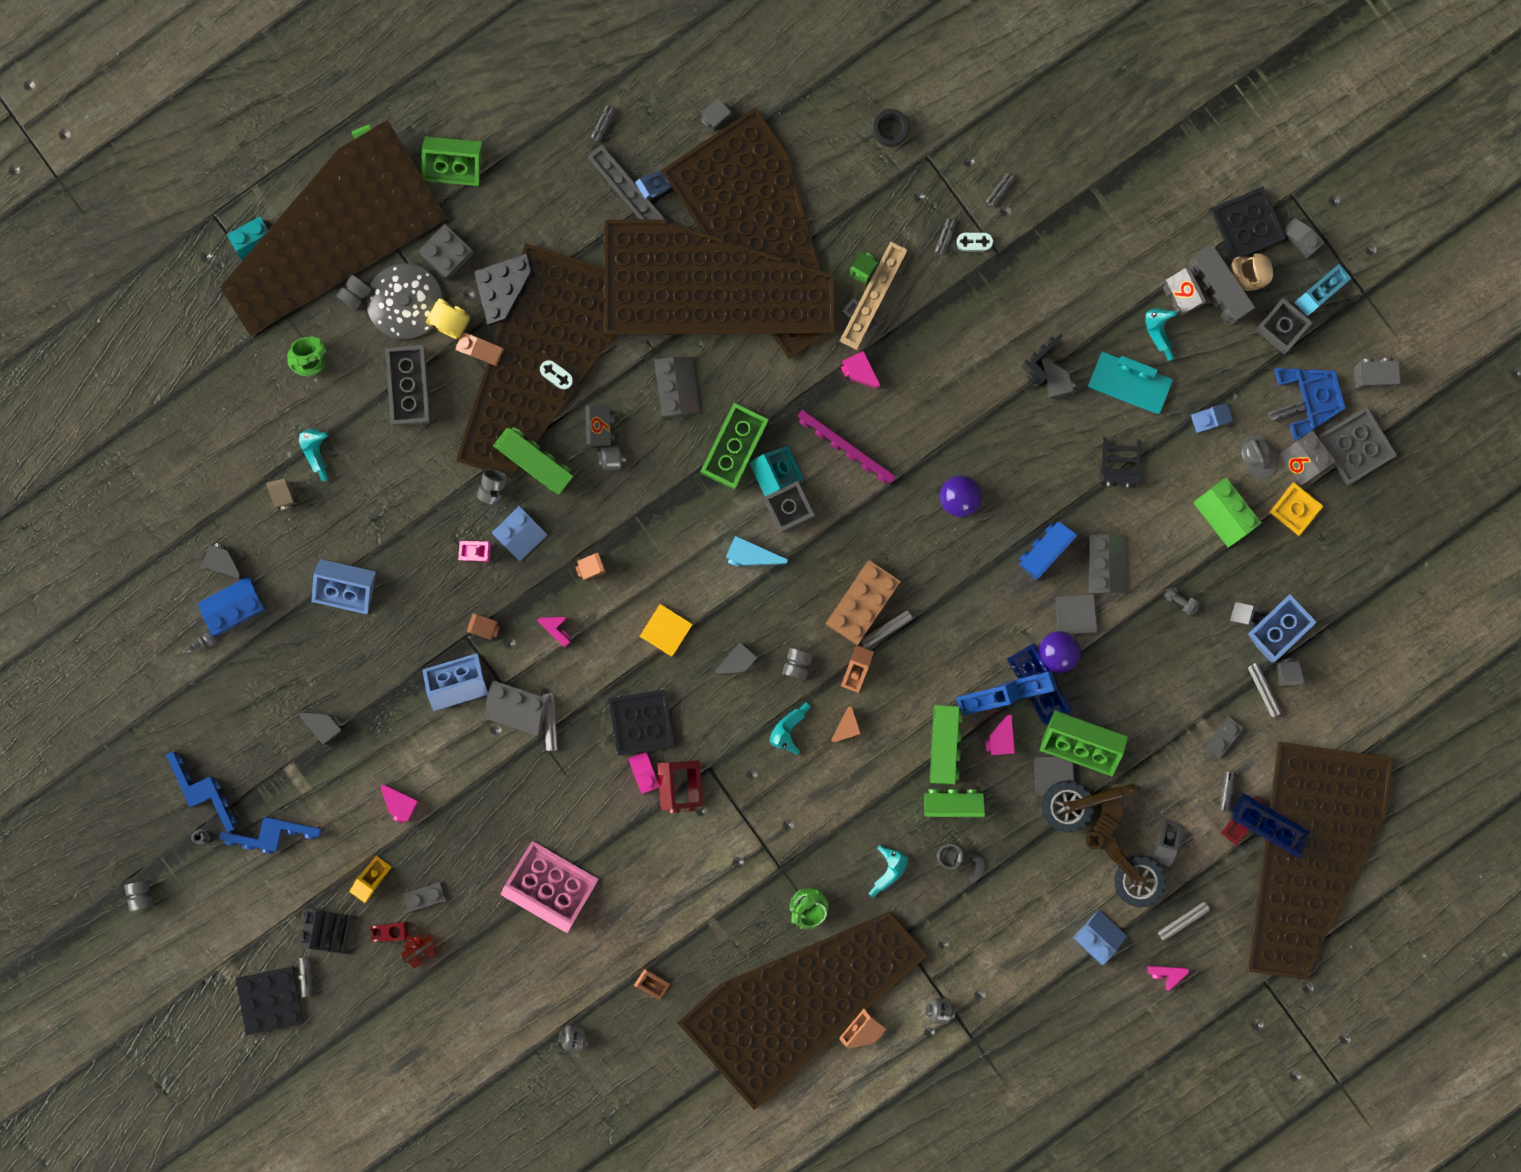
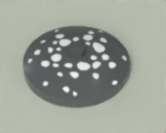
M396 264L384 269L374 278L369 287L371 292L367 296L366 304L372 322L382 333L398 340H413L422 337L434 328L428 325L426 320L438 299L443 300V294L440 285L431 273L414 264Z

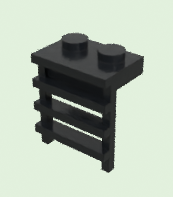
M1062 334L1056 338L1052 336L1046 343L1047 347L1043 344L1038 350L1039 354L1034 352L1030 357L1031 361L1026 360L1021 367L1028 374L1027 378L1032 384L1035 385L1037 383L1040 386L1047 379L1048 376L1036 363L1060 342L1059 340L1063 337Z
M1103 437L1100 484H1105L1106 487L1124 485V488H1136V486L1141 484V476H1139L1141 440H1137V447L1107 445V437ZM1106 450L1136 452V459L1106 457ZM1106 461L1136 463L1135 470L1105 468Z
M308 907L307 912L303 916L304 928L299 936L300 945L308 949L351 955L352 951L346 950L351 921H358V916L321 911ZM332 916L335 918L329 947H324L329 919ZM344 918L345 924L340 949H337L335 946L340 920Z

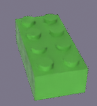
M734 403L700 471L701 474L736 490L769 419Z
M514 427L512 429L506 428L493 447L552 492L559 495L573 477L569 474L571 470L562 463L558 462L556 464L554 462L556 458L548 452L539 451L540 446L529 439L526 441L524 439L525 435Z
M934 706L930 783L955 784V780H959V769H956V761H960V750L957 749V742H961V730H958V723H962V711H959L957 706Z
M1054 711L1044 733L1039 751L1113 776L1124 754L1128 737Z

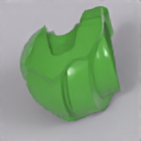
M311 336L294 341L287 354L288 366L300 376L311 377L318 374L325 365L324 354L326 348L322 340Z
M815 888L800 889L793 895L789 905L792 912L791 922L801 929L815 928L825 920L828 911L827 898L823 895V891Z

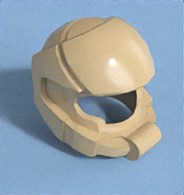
M1255 253L1254 257L1251 258L1240 256L1234 258L1230 265L1231 273L1244 291L1261 289L1267 286L1273 277L1271 260L1263 254Z

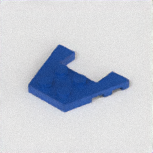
M1274 369L1278 386L1298 381L1306 406L1308 419L1289 424L1294 441L1345 409L1335 371Z

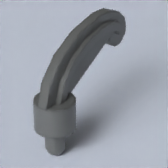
M969 853V856L976 863L974 876H970L969 880L975 882L983 873L984 860L977 854Z

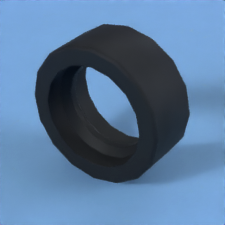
M887 109L880 112L873 123L875 139L886 147L900 145L906 139L909 132L907 117L896 109ZM894 117L901 122L902 131L897 138L888 139L881 134L880 124L885 118Z

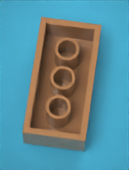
M868 560L825 625L853 644L858 645L901 581Z

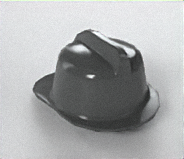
M1251 435L1245 438L1241 443L1240 453L1247 470L1256 479L1271 477L1276 471L1277 461L1269 442L1260 435Z

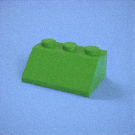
M425 136L422 146V178L428 182L479 186L482 142Z
M1224 478L1193 502L1228 548L1261 524L1260 520L1227 478Z
M929 789V793H924V816L985 817L983 793H979V790H967V793H959V789H948V793H940V789Z

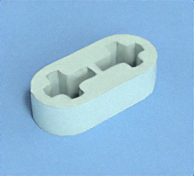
M962 233L958 236L956 244L961 251H988L992 247L993 239L987 233ZM963 237H967V241H973V243H968L967 247H964L960 241L963 240ZM985 237L989 243L986 244V247H982V244L976 243V241H981Z
M547 360L541 364V374L562 390H567L572 386V376L556 363ZM550 365H552V370L556 372V374L553 375L550 372L548 374H545L546 370L544 369V367H549ZM560 375L562 378L567 376L569 384L560 385L561 381L557 376Z

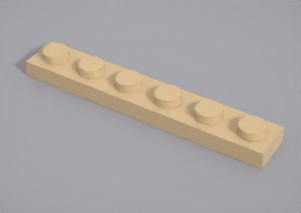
M892 242L889 243L840 342L857 350L907 253V249Z

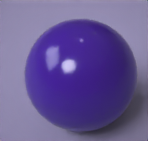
M958 475L951 477L941 488L940 503L943 509L954 517L970 516L981 504V489L977 482L968 476Z
M1055 631L1043 638L1039 645L1038 654L1042 665L1046 669L1054 673H1065L1072 670L1078 664L1081 648L1079 642L1072 634L1065 631Z

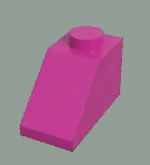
M863 351L842 361L843 366L841 370L845 377L849 376L851 381L874 389L880 387Z
M1006 715L989 735V740H986V752L990 751V755L1014 754L1012 715Z
M646 751L628 758L641 794L659 788L658 779Z
M382 784L381 790L388 811L391 815H394L392 819L402 824L404 821L409 822L419 801Z

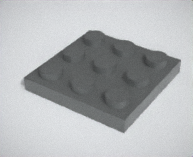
M1367 407L1317 436L1334 458L1335 462L1333 464L1346 485L1351 484L1397 456Z

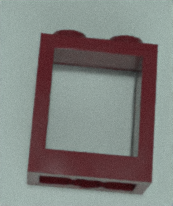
M700 760L657 764L661 810L669 809V813H678L680 808H684V812L696 811V807H703ZM686 769L689 803L676 804L673 770Z

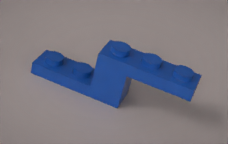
M1052 671L1003 682L993 688L956 697L963 716L1009 705L1022 698L1055 691L1057 686Z
M174 751L166 754L189 807L197 806L212 799L226 832L236 830L237 820L234 814L229 813L227 808L229 803L225 796L222 797L219 791L222 788L218 779L214 780V777H208L191 785L190 782L193 780L190 773L184 770L183 764L185 763L181 754H177Z
M263 817L259 839L225 831L220 833L219 839L224 840L226 845L235 846L236 843L243 844L242 848L254 850V847L262 848L261 852L273 854V851H279L283 829L286 830V834L296 836L297 832L303 833L304 838L313 840L316 837H321L323 829Z

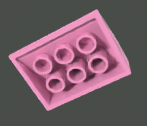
M532 841L505 884L501 895L568 933L599 879Z

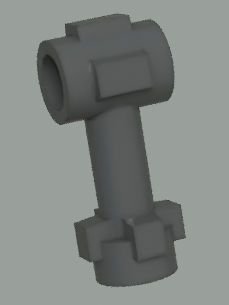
M1175 587L1167 589L1164 594L1167 601L1171 602V600H1174L1184 607L1182 611L1189 616L1197 612L1200 604L1198 601L1191 597L1189 600L1177 594L1178 589Z

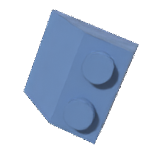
M520 506L492 532L519 561L547 536Z
M1098 909L1072 938L1101 965H1104L1118 950L1127 935Z

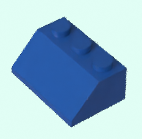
M1059 521L1056 524L1051 523L1045 529L1047 534L1043 538L1038 537L1032 544L1034 547L1030 553L1026 551L1019 558L1021 561L1019 566L1035 581L1077 536V534Z
M250 576L198 603L203 619L212 636L215 637L267 610Z

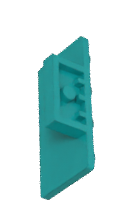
M1102 352L1088 387L1152 413L1160 414L1172 379L1158 374L1157 369L1124 356L1117 358Z

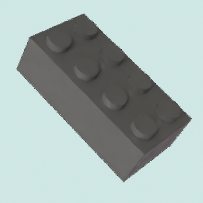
M1213 244L1193 256L1188 262L1190 265L1188 267L1193 276L1196 275L1199 278L1200 287L1204 292L1207 291L1209 293L1212 305L1215 308H1219L1221 311L1220 316L1225 323H1229L1231 326L1255 308Z
M425 346L385 348L391 425L397 427L432 424Z

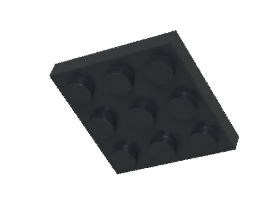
M1263 186L1210 209L1232 261L1234 258L1248 256L1286 239Z
M665 689L608 698L617 756L674 747Z
M293 966L235 978L246 1035L304 1023Z

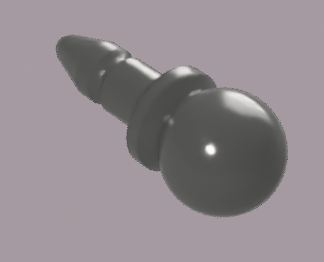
M207 632L202 637H198V641L186 646L182 652L191 653L199 648L204 650L206 647H213L217 642V637L212 636L211 632Z

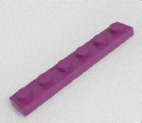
M802 410L797 417L800 420L799 424L806 429L811 427L815 430L814 434L822 440L826 438L831 442L829 445L835 450H843L847 453L845 456L852 462L857 460L862 464L861 468L868 473L872 471L878 475L876 479L885 485L886 483L891 485L895 479L893 474Z

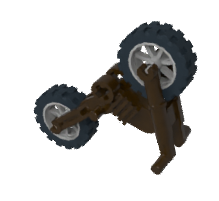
M1072 780L1060 781L1052 785L1045 793L1042 802L1043 815L1048 824L1058 831L1065 833L1076 832L1084 828L1091 820L1095 805L1102 804L1103 810L1094 824L1095 829H1091L1086 835L1087 846L1093 850L1103 849L1111 860L1119 866L1115 874V888L1120 898L1128 905L1138 908L1149 907L1159 901L1166 888V875L1160 863L1152 857L1145 855H1134L1128 858L1114 835L1123 813V805L1120 799L1130 794L1134 797L1139 796V786L1130 784L1092 793L1081 783ZM1065 792H1071L1074 795L1071 799H1067ZM1062 794L1064 803L1055 800L1057 796ZM1054 803L1063 806V808L1055 812ZM1082 809L1080 815H1078L1075 811ZM1065 811V820L1059 818L1057 814ZM1073 813L1077 818L1068 821V814ZM1091 835L1094 837L1098 835L1099 843H1091ZM1137 867H1144L1147 869L1142 874ZM1149 870L1154 876L1152 879H1146ZM1126 878L1131 879L1133 884L1127 887ZM1146 882H1155L1152 890L1146 885ZM1138 886L1137 895L1132 893L1130 889ZM1141 887L1145 888L1149 893L1140 895Z

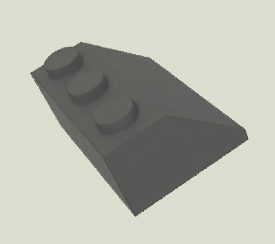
M693 357L655 359L662 418L700 414Z
M1089 535L1087 537L1088 594H1127L1126 536Z
M493 681L487 696L485 719L539 736L551 700Z

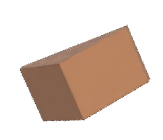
M848 706L831 739L832 742L860 734L851 707Z
M645 968L634 986L660 1000L670 984Z

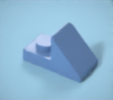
M661 171L642 177L635 182L644 198H647L649 201L671 188Z
M1227 403L1191 415L1196 433L1233 422Z

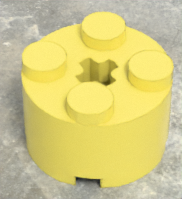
M439 298L426 323L431 327L433 325L436 326L438 331L459 340L471 316L465 313L463 309L457 306L453 308L448 302Z

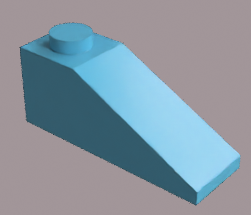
M1338 264L1294 303L1308 316L1347 283L1351 277Z
M736 536L726 555V559H729L728 563L735 567H739V565H785L788 561Z

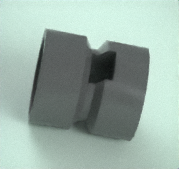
M351 275L346 283L347 288H341L336 297L356 311L362 304L360 298L367 297L371 289L358 278Z
M496 469L484 470L477 498L487 504H499L508 479L507 475Z
M790 648L787 655L789 663H785L782 674L806 681L808 674L806 667L811 664L813 655Z
M944 844L937 851V861L944 868H957L963 860L961 849L954 844Z
M149 880L124 885L126 896L130 897L127 901L129 912L154 906L153 896L149 895L151 891Z

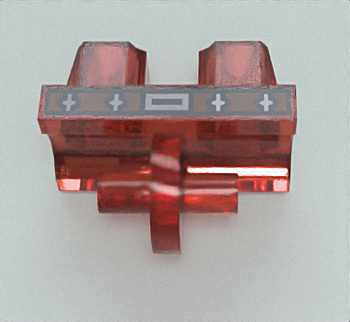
M410 934L407 935L408 942L403 945L405 951L401 953L405 964L408 963L413 968L418 967L422 963L418 956L419 954L424 952L430 958L437 953L433 938L430 934L423 938L419 934L414 938Z

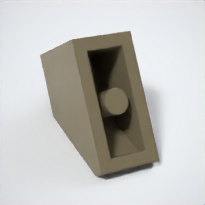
M283 478L266 483L275 508H280L283 511L291 509V505L296 504L290 481Z

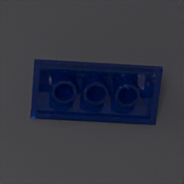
M1035 643L1007 658L1018 679L1050 671L1043 662ZM1056 680L1057 689L1055 691L1029 697L1044 725L1050 722L1054 711L1064 714L1072 711Z
M1242 793L1228 817L1229 820L1295 858L1301 857L1310 833L1309 830Z

